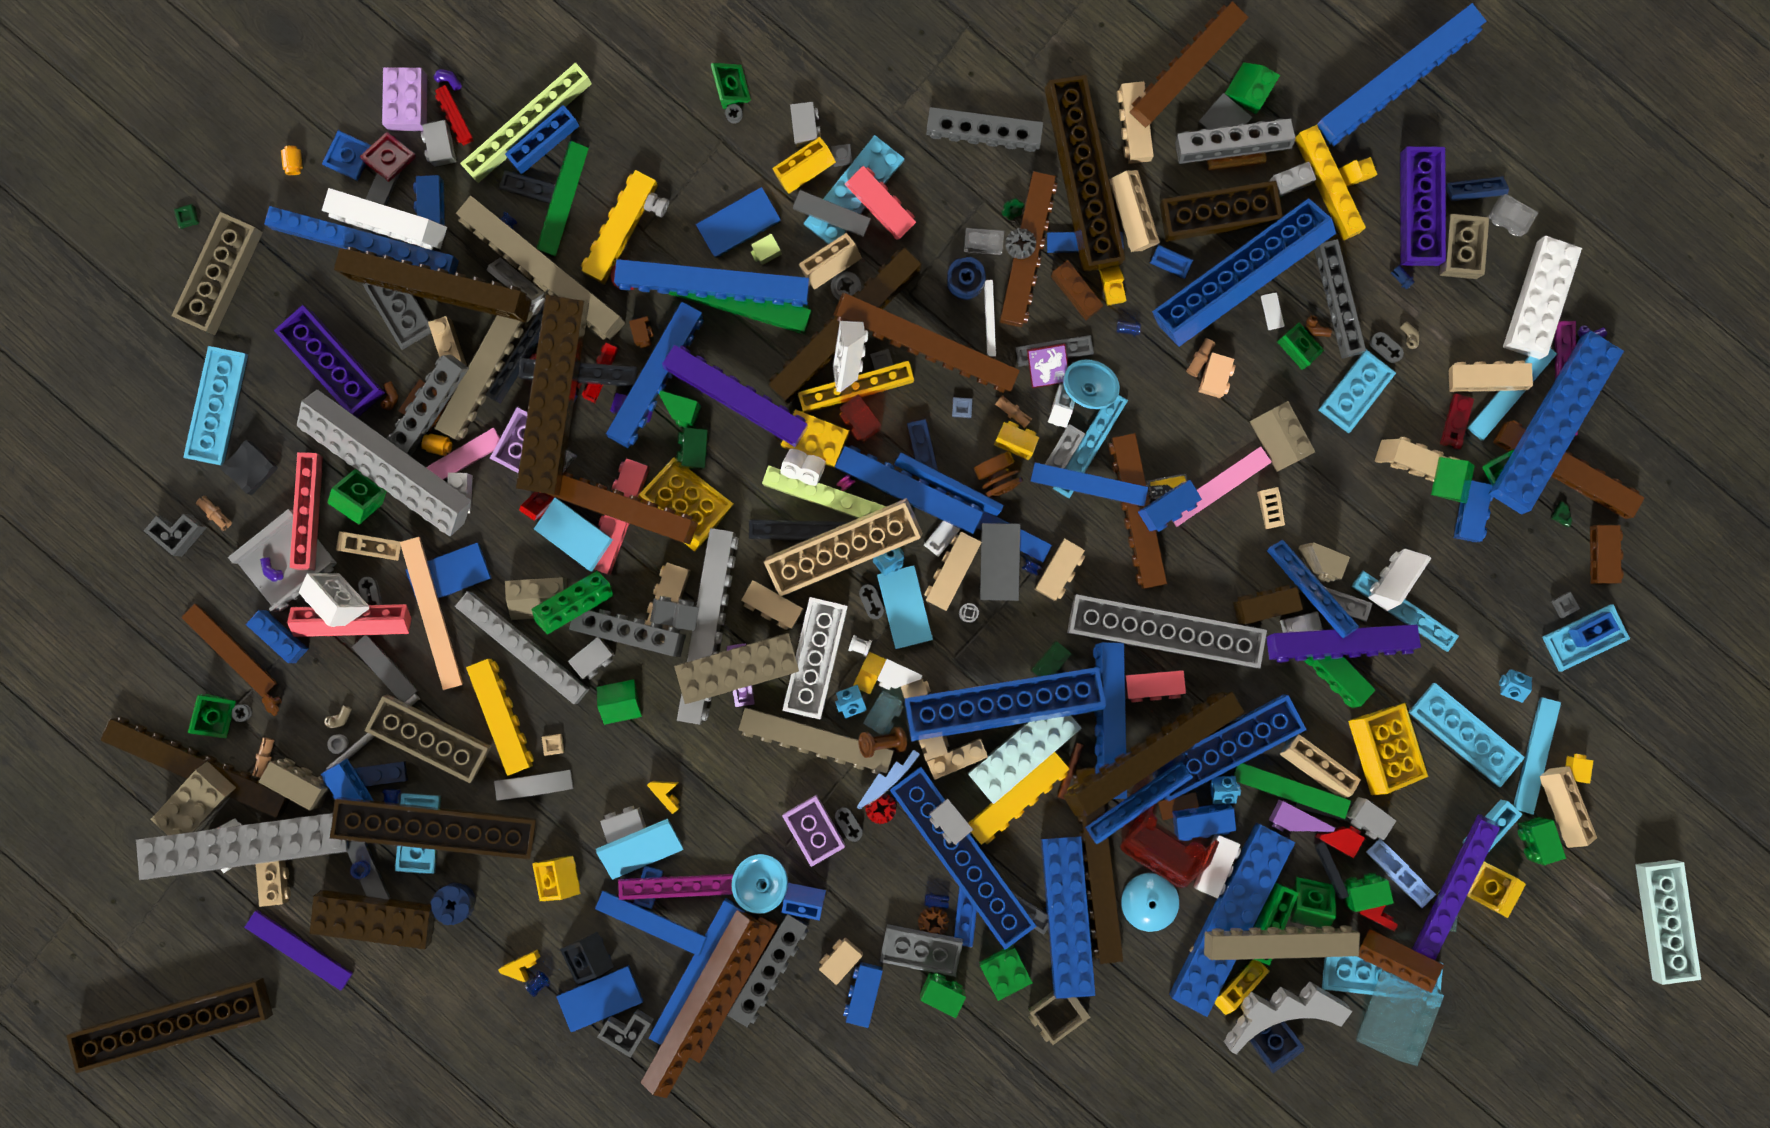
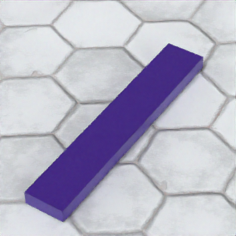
M258 910L253 913L244 927L340 991L343 990L353 975L351 971Z

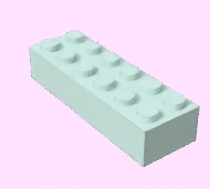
M1072 716L1024 723L988 754L987 758L974 766L968 772V775L994 804L1076 734L1081 727Z
M1673 859L1635 864L1652 980L1662 985L1701 980L1684 862Z

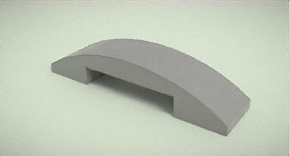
M571 769L494 781L497 800L573 789Z

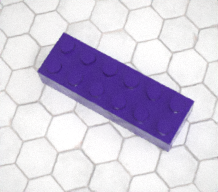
M1406 147L1400 153L1401 266H1439L1446 261L1445 147Z
M304 305L298 308L274 330L338 403L356 418L362 415L385 394L382 388L319 318Z

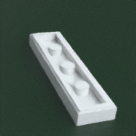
M986 280L984 293L987 356L995 359L993 280Z

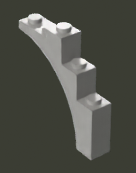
M1310 981L1302 989L1299 996L1294 995L1281 986L1272 995L1270 1001L1250 992L1240 1006L1244 1014L1239 1017L1237 1024L1227 1034L1224 1042L1231 1052L1237 1054L1249 1040L1272 1025L1299 1018H1316L1342 1026L1352 1013V1010L1344 1001Z

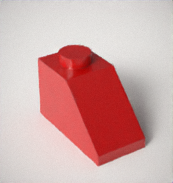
M1352 826L1350 828L1338 827L1335 828L1334 832H1320L1315 836L1352 858L1355 857L1365 839L1360 835L1361 831Z

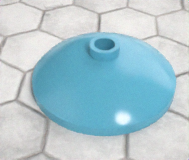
M1094 360L1074 362L1067 368L1063 377L1064 388L1069 397L1086 408H1106L1113 404L1119 395L1120 385L1114 372L1106 365Z
M763 854L753 855L742 861L732 878V892L736 902L746 911L757 914L775 909L783 901L788 888V877L783 865L777 859ZM766 882L767 886L763 889L762 884Z
M1144 873L1134 877L1125 886L1121 896V907L1124 916L1134 927L1148 932L1159 931L1170 925L1175 919L1179 909V896L1176 888L1167 878L1155 873ZM1155 901V906L1149 907V903Z

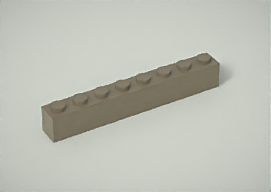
M532 307L530 308L527 322L530 320L533 314ZM496 316L470 363L469 370L459 383L435 429L458 441L466 436L470 421H474L477 416L476 410L479 405L485 402L487 397L485 394L494 383L497 372H500L504 367L506 356L512 353L514 349L513 343L516 338H520L522 335V327L525 322Z
M748 707L744 709L738 729L743 731L742 735L753 738V735L761 737L760 740L768 743L774 740L779 742V746L785 748L795 746L798 747L797 751L808 754L809 751L816 753L817 757L827 759L829 756L835 758L834 762L844 765L846 762L853 763L854 768L864 770V767L872 769V773H880L881 775L883 772H888L893 750L888 748L876 750L872 757L865 758L860 752L858 739Z
M1346 925L1335 929L1332 926H1322V929L1305 926L1304 929L1286 927V930H1280L1276 927H1268L1267 930L1249 928V931H1243L1240 928H1231V931L1215 928L1212 931L1205 932L1204 955L1211 960L1359 956L1360 933L1353 930L1351 926Z

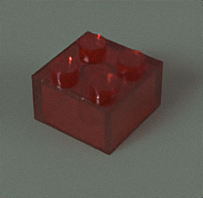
M859 394L840 407V419L846 426L850 425L852 427L851 433L857 441L861 440L864 443L882 430L880 422Z

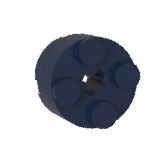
M972 257L955 260L949 267L947 274V286L954 296L966 300L976 297L982 291L986 280L983 265ZM970 276L969 280L963 281V277Z
M460 883L448 884L435 893L431 900L432 912L436 919L444 925L458 924L472 914L476 900L475 895L467 885ZM453 901L456 902V905H455V906H452V905H451V903H452Z

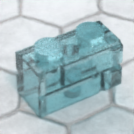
M882 690L863 724L881 735L885 732L889 733L894 725L891 722L895 715L899 717L904 708L901 705L903 701Z

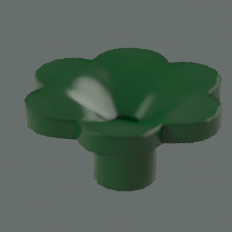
M1017 198L1008 200L1003 205L1004 209L1001 213L1008 220H1013L1022 214L1024 203Z

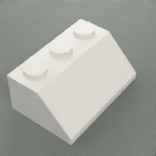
M840 321L833 362L837 392H841L857 381L859 372H862L863 362L861 357H865L864 342L868 340V331L864 329L863 322Z
M1403 549L1400 552L1396 551L1389 560L1391 561L1390 565L1381 571L1379 582L1376 581L1369 590L1371 594L1368 598L1386 611L1402 604L1431 557L1408 549Z
M307 573L299 591L305 601L324 620L325 624L330 627L346 626L370 607L339 573Z

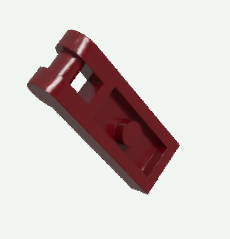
M1460 394L1453 395L1440 445H1451L1454 449H1461L1474 402L1473 398ZM1451 433L1456 434L1455 439L1450 438Z

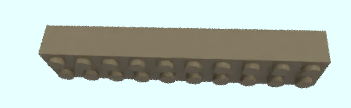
M471 195L456 212L460 217L458 221L464 227L478 236L485 244H488L500 256L505 254L503 257L515 268L519 266L518 270L528 279L534 278L533 282L544 292L548 289L547 293L551 296L583 300L589 303L586 326L590 328L592 325V330L603 340L607 337L611 341L623 327L625 322L620 316Z

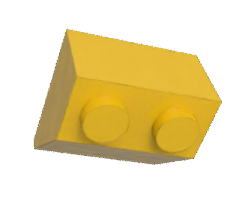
M1008 421V423L1004 422L994 445L1029 460L1039 439L1036 436V432L1029 429L1021 430L1018 428V424Z
M573 856L532 863L540 901L562 900L581 894Z
M1483 862L1467 896L1508 918L1526 884L1518 878Z

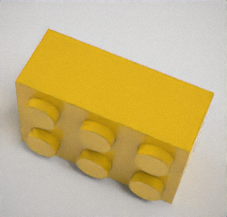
M795 409L793 415L803 417L806 420L805 423L808 424V428L796 448L784 440L781 446L788 450L797 449L807 455L818 456L826 461L825 465L835 468L848 438L849 430Z

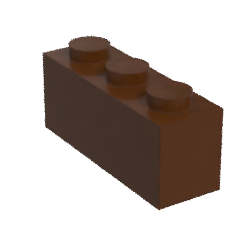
M1068 260L1052 272V279L1085 321L1101 310L1103 304Z
M1621 525L1590 526L1591 584L1622 583L1624 572L1621 568V560L1623 559V550L1621 549L1623 532Z

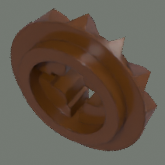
M934 906L928 907L921 912L918 925L920 931L943 935L948 929L949 918L943 909ZM938 915L937 923L941 927L934 925L930 929V922L926 918L933 920Z

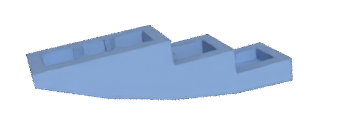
M913 750L903 766L896 762L886 777L879 773L857 808H864L891 789L909 770L920 754Z
M1378 839L1366 851L1386 874L1421 908L1436 895L1381 839Z

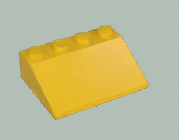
M674 457L638 495V498H641V503L647 504V501L658 504V508L661 510L667 507L675 510V514L678 516L684 513L693 517L692 520L697 522L698 525L691 544H686L693 551H696L709 536L710 528L715 529L733 506L731 501L690 469L680 468L679 463L676 462Z
M1405 703L1348 721L1371 795L1388 794L1428 777Z

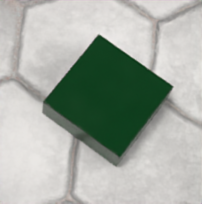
M193 204L174 209L179 228L182 229L199 224Z

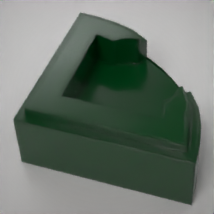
M1560 501L1551 519L1565 527H1570L1572 517L1568 509L1569 507L1563 501Z

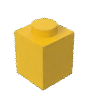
M1574 754V757L1567 756L1565 767L1570 766L1575 781L1590 784L1593 760H1587L1586 755Z

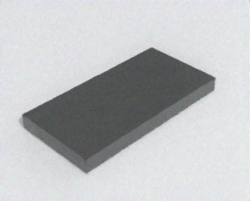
M368 283L362 284L402 350L431 333L428 324L430 321L414 295Z
M982 523L980 600L1019 601L1020 524Z
M887 924L880 962L956 977L963 939Z

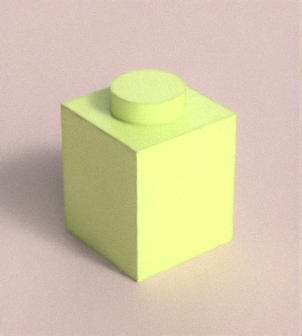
M772 234L752 244L753 251H751V254L756 262L760 261L761 265L782 255Z

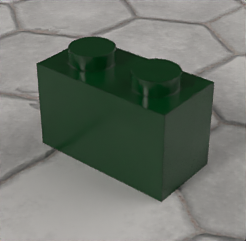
M681 429V432L678 433L680 451H677L676 462L679 463L680 468L704 469L707 430Z
M1055 641L1030 671L1037 677L1053 675L1071 656V653Z

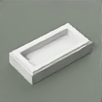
M942 521L925 542L924 546L939 557L952 541L955 534L961 529Z

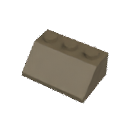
M1289 401L1250 421L1276 472L1315 453Z
M1314 542L1299 546V551L1306 567L1320 582L1325 583V581L1330 582L1342 579L1350 559L1349 556Z
M567 578L505 581L506 602L511 620L534 619L531 609L567 588Z

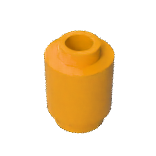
M285 146V149L281 150L282 167L285 170V174H301L303 169L301 150L297 149L296 146Z
M426 434L422 440V449L429 453L446 456L452 450V442H450L449 437Z

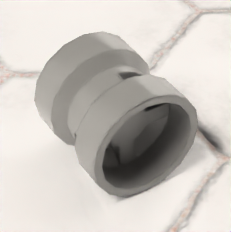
M650 192L645 201L644 210L653 211L657 216L663 217L668 208L669 200L659 198L657 194Z
M972 603L963 605L959 610V616L964 622L970 623L978 618L979 610Z

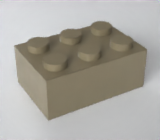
M1450 214L1446 217V261L1440 265L1439 276L1478 279L1485 274L1489 217Z
M288 758L270 761L259 780V783L308 810L322 807L331 792L329 787L324 784L321 776L317 778L312 775L311 770L295 766V762Z

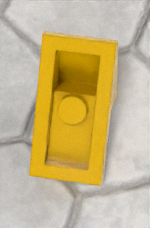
M1371 157L1361 161L1355 160L1338 169L1346 187L1377 175Z
M1119 266L1099 269L1107 306L1126 302L1123 287L1124 277Z
M869 652L853 686L858 685L860 690L871 694L886 659Z
M651 781L647 786L672 814L680 808L678 805L680 802L673 794L669 795L668 792L679 782Z
M535 950L502 966L498 970L503 975L527 982L529 976L524 966L527 969L537 964L536 960L541 956L538 950Z

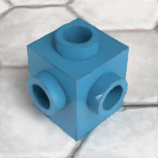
M898 547L874 557L873 563L886 576L892 571H898L903 566L904 553Z
M1510 669L1499 681L1501 695L1523 703L1532 691V677Z
M858 685L836 692L838 698L835 701L839 712L843 711L845 718L867 710Z
M1222 776L1212 779L1210 791L1213 804H1236L1237 796L1241 795L1240 784H1237L1236 777Z

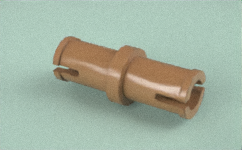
M1208 338L1204 339L1199 351L1195 352L1193 355L1194 359L1186 370L1188 374L1194 377L1198 376L1204 363H1207L1209 360L1208 356L1216 343Z
M1003 395L995 403L996 406L1008 414L1007 417L1013 418L1023 428L1032 420V418L1019 409L1018 405L1015 406Z
M202 496L203 501L201 498L197 500L196 505L222 531L226 530L225 526L227 528L231 526L232 522L206 496Z
M262 737L259 753L255 756L257 760L252 773L253 776L262 777L268 762L272 758L270 755L275 742L274 739Z

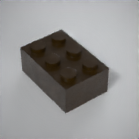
M1291 585L1276 587L1275 592H1272V589L1256 592L1257 596L1253 597V594L1237 597L1238 601L1233 602L1238 624H1249L1303 610L1297 587L1291 588Z

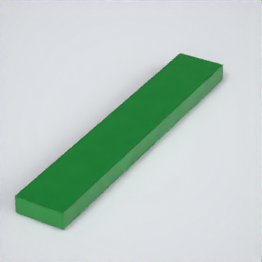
M569 141L536 248L538 251L551 256H556L589 149L573 141Z
M1243 763L1236 767L1234 773L1236 782L1343 819L1346 818L1351 800Z

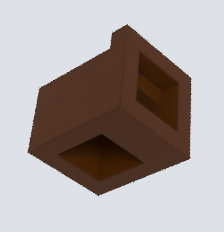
M648 316L629 321L636 346L641 348L651 346V337L654 335L651 325H647L651 324Z

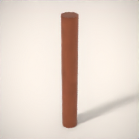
M1076 743L1068 765V775L1063 779L1058 798L1065 800L1063 795L1067 793L1072 780V774H1074L1083 748L1082 744Z

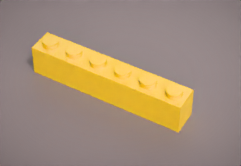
M1315 125L1300 132L1296 136L1295 141L1305 162H1310L1316 177V186L1342 240L1344 241L1361 233L1366 227L1318 126Z
M637 170L627 178L625 190L619 193L616 207H612L610 210L608 222L602 225L599 231L600 237L597 241L593 242L589 257H586L581 265V271L585 275L604 285L644 212V204L650 192L654 193L658 186L656 180Z
M909 361L858 375V380L841 392L836 391V384L833 382L798 392L803 413H809L914 383V377Z
M486 659L466 667L507 776L533 766V756L526 749V738L519 731L518 726H520L518 717L513 715L511 710L513 704L511 699L506 697L504 691L506 686L503 679H500L498 676L499 667L496 661Z
M1056 752L1052 753L996 803L989 804L968 823L973 829L971 833L981 845L984 842L986 844L990 843L995 838L994 834L998 830L1001 832L1010 825L1009 821L1013 817L1015 819L1019 818L1025 812L1023 809L1028 804L1030 806L1034 805L1039 800L1038 796L1042 792L1046 794L1054 787L1052 784L1057 779L1061 781L1068 775V766Z

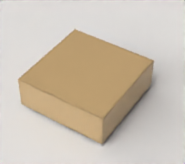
M562 734L542 736L544 756L564 753Z

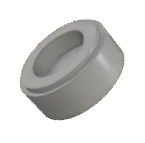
M337 734L329 738L327 746L332 753L340 754L347 750L349 742L344 735Z

